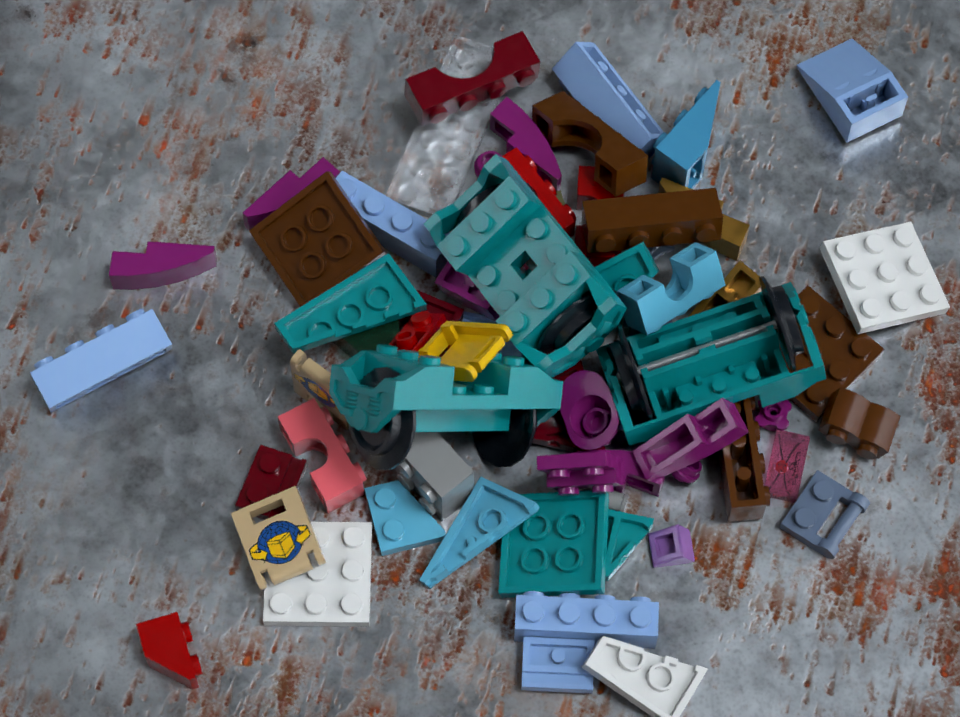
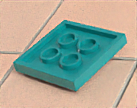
M592 490L579 491V495L560 496L558 492L519 494L536 502L540 508L535 514L502 537L498 594L502 598H516V595H523L527 591L542 592L545 596H559L562 593H575L578 595L605 594L609 494L592 493Z

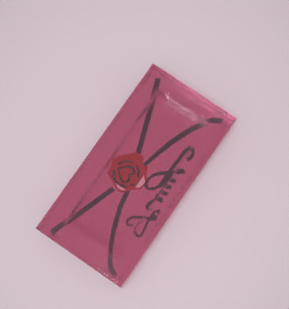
M776 429L764 486L768 485L770 498L792 503L796 502L810 436Z

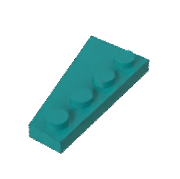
M388 253L278 320L274 325L276 331L291 352L295 354L299 349L306 351L427 310V304Z

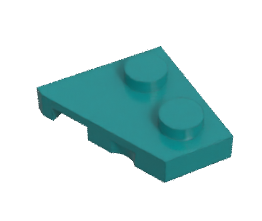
M608 509L605 581L610 580L653 528L654 518Z

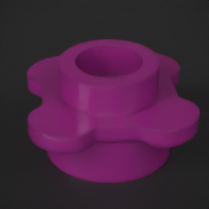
M788 400L763 408L760 401H758L760 412L755 417V421H758L759 427L768 431H783L788 428L789 421L787 420V415L792 409V405ZM772 411H774V412H776L777 414H776L775 416H773V415H771L770 413H771Z

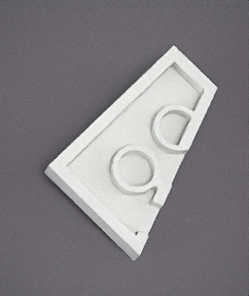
M602 636L597 641L581 667L651 717H680L708 668L699 665L691 666L678 662V659L667 655L662 657L644 651V648L606 636Z

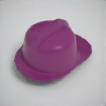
M587 370L574 372L566 378L563 383L560 411L572 442L585 450H594L611 444L610 440L618 432L620 417L610 388L604 378L596 372Z

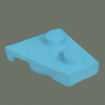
M399 480L364 488L381 556L443 541L446 536L445 530Z

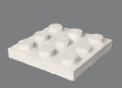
M912 222L826 240L819 247L857 334L946 314L950 308Z
M311 522L326 563L319 565L314 557V552L308 554L313 566L312 570L277 585L272 583L268 571L265 572L268 588L264 589V626L370 627L372 522Z

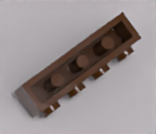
M716 188L582 201L581 224L587 254L628 250L643 241L647 248L721 240L723 215Z
M755 396L734 403L749 432L717 451L728 522L762 519L765 508L770 506L768 485L764 486L762 474H765L764 455L758 452L757 442H760V428L758 421L753 420L752 410H755Z

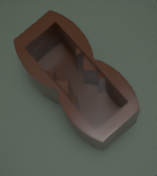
M839 388L830 394L818 430L826 435V439L831 443L837 445L849 444L857 450L856 453L866 459H879L889 452L901 416L887 407L870 402L853 391Z

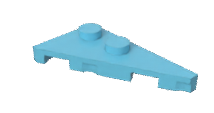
M480 476L419 581L431 589L535 514L540 507L536 502Z

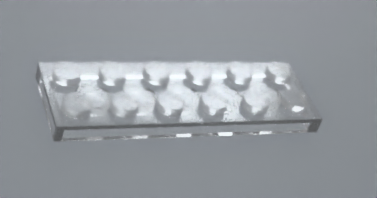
M455 35L440 71L455 78L474 77L485 71L491 64L493 47ZM500 97L497 99L489 98L479 102L471 110L464 112L460 110L450 114L445 120L436 124L429 123L421 126L418 121L386 196L413 212L428 218L435 212L454 203L461 193L490 124V113L497 107Z

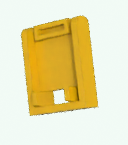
M446 321L418 352L419 356L430 355L439 357L449 345H452L441 357V363L455 367L454 381L473 382L478 376L477 373L483 371L505 346V342H508L513 337L511 329L505 324Z

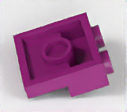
M607 451L537 456V470L546 473L547 487L558 490V495L560 496L579 495V489L592 488V493L595 494L613 493L614 486H624L623 458Z

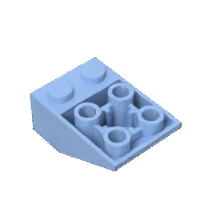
M853 38L796 66L846 143L903 115L908 99L907 94L892 72Z

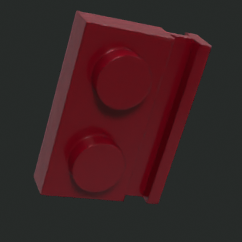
M260 444L235 504L236 510L296 486L298 489L308 466L307 460L295 458L291 454ZM282 505L256 517L266 520L285 512L286 509Z

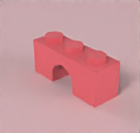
M315 398L277 416L280 431L295 457L311 450L319 451L326 455L327 461L325 464L311 472L310 478L311 485L327 513L364 495L363 482L367 480L358 462L352 464L347 455L350 452L349 446L342 434L335 435L331 428L334 421L325 406L320 408Z

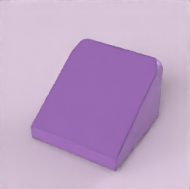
M678 524L648 534L653 567L659 568L695 562L691 535L687 528Z

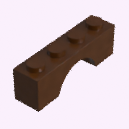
M561 91L532 105V121L542 132L551 147L576 146L592 152L595 155L594 180L612 195L617 197L646 182L648 155L566 92Z

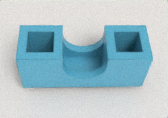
M694 242L670 257L672 277L666 287H664L663 283L641 275L617 290L620 300L627 307L624 313L626 324L646 335L656 332L665 323L676 316L685 314L689 308L702 300L710 298L714 292L724 287L726 284L715 250Z

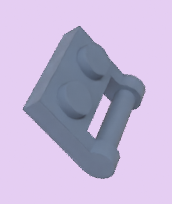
M817 470L781 522L780 529L824 557L834 559L839 552L838 545L858 515L867 510L870 501L864 495L852 492ZM839 501L847 505L848 507L827 538L818 536L817 534Z

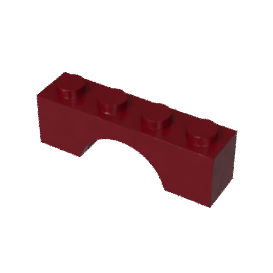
M521 31L494 42L492 62L482 73L470 78H455L433 67L406 78L404 96L421 126L429 123L436 124L445 120L450 114L460 110L463 112L471 110L479 102L489 98L497 99L508 90L532 84L539 76L541 61L526 35Z

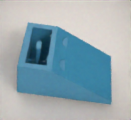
M718 80L709 89L704 87L696 96L693 107L689 111L683 110L674 122L675 127L668 134L666 132L662 133L653 146L655 155L651 161L653 165L651 179L660 184L663 177L693 189L703 178L721 83Z

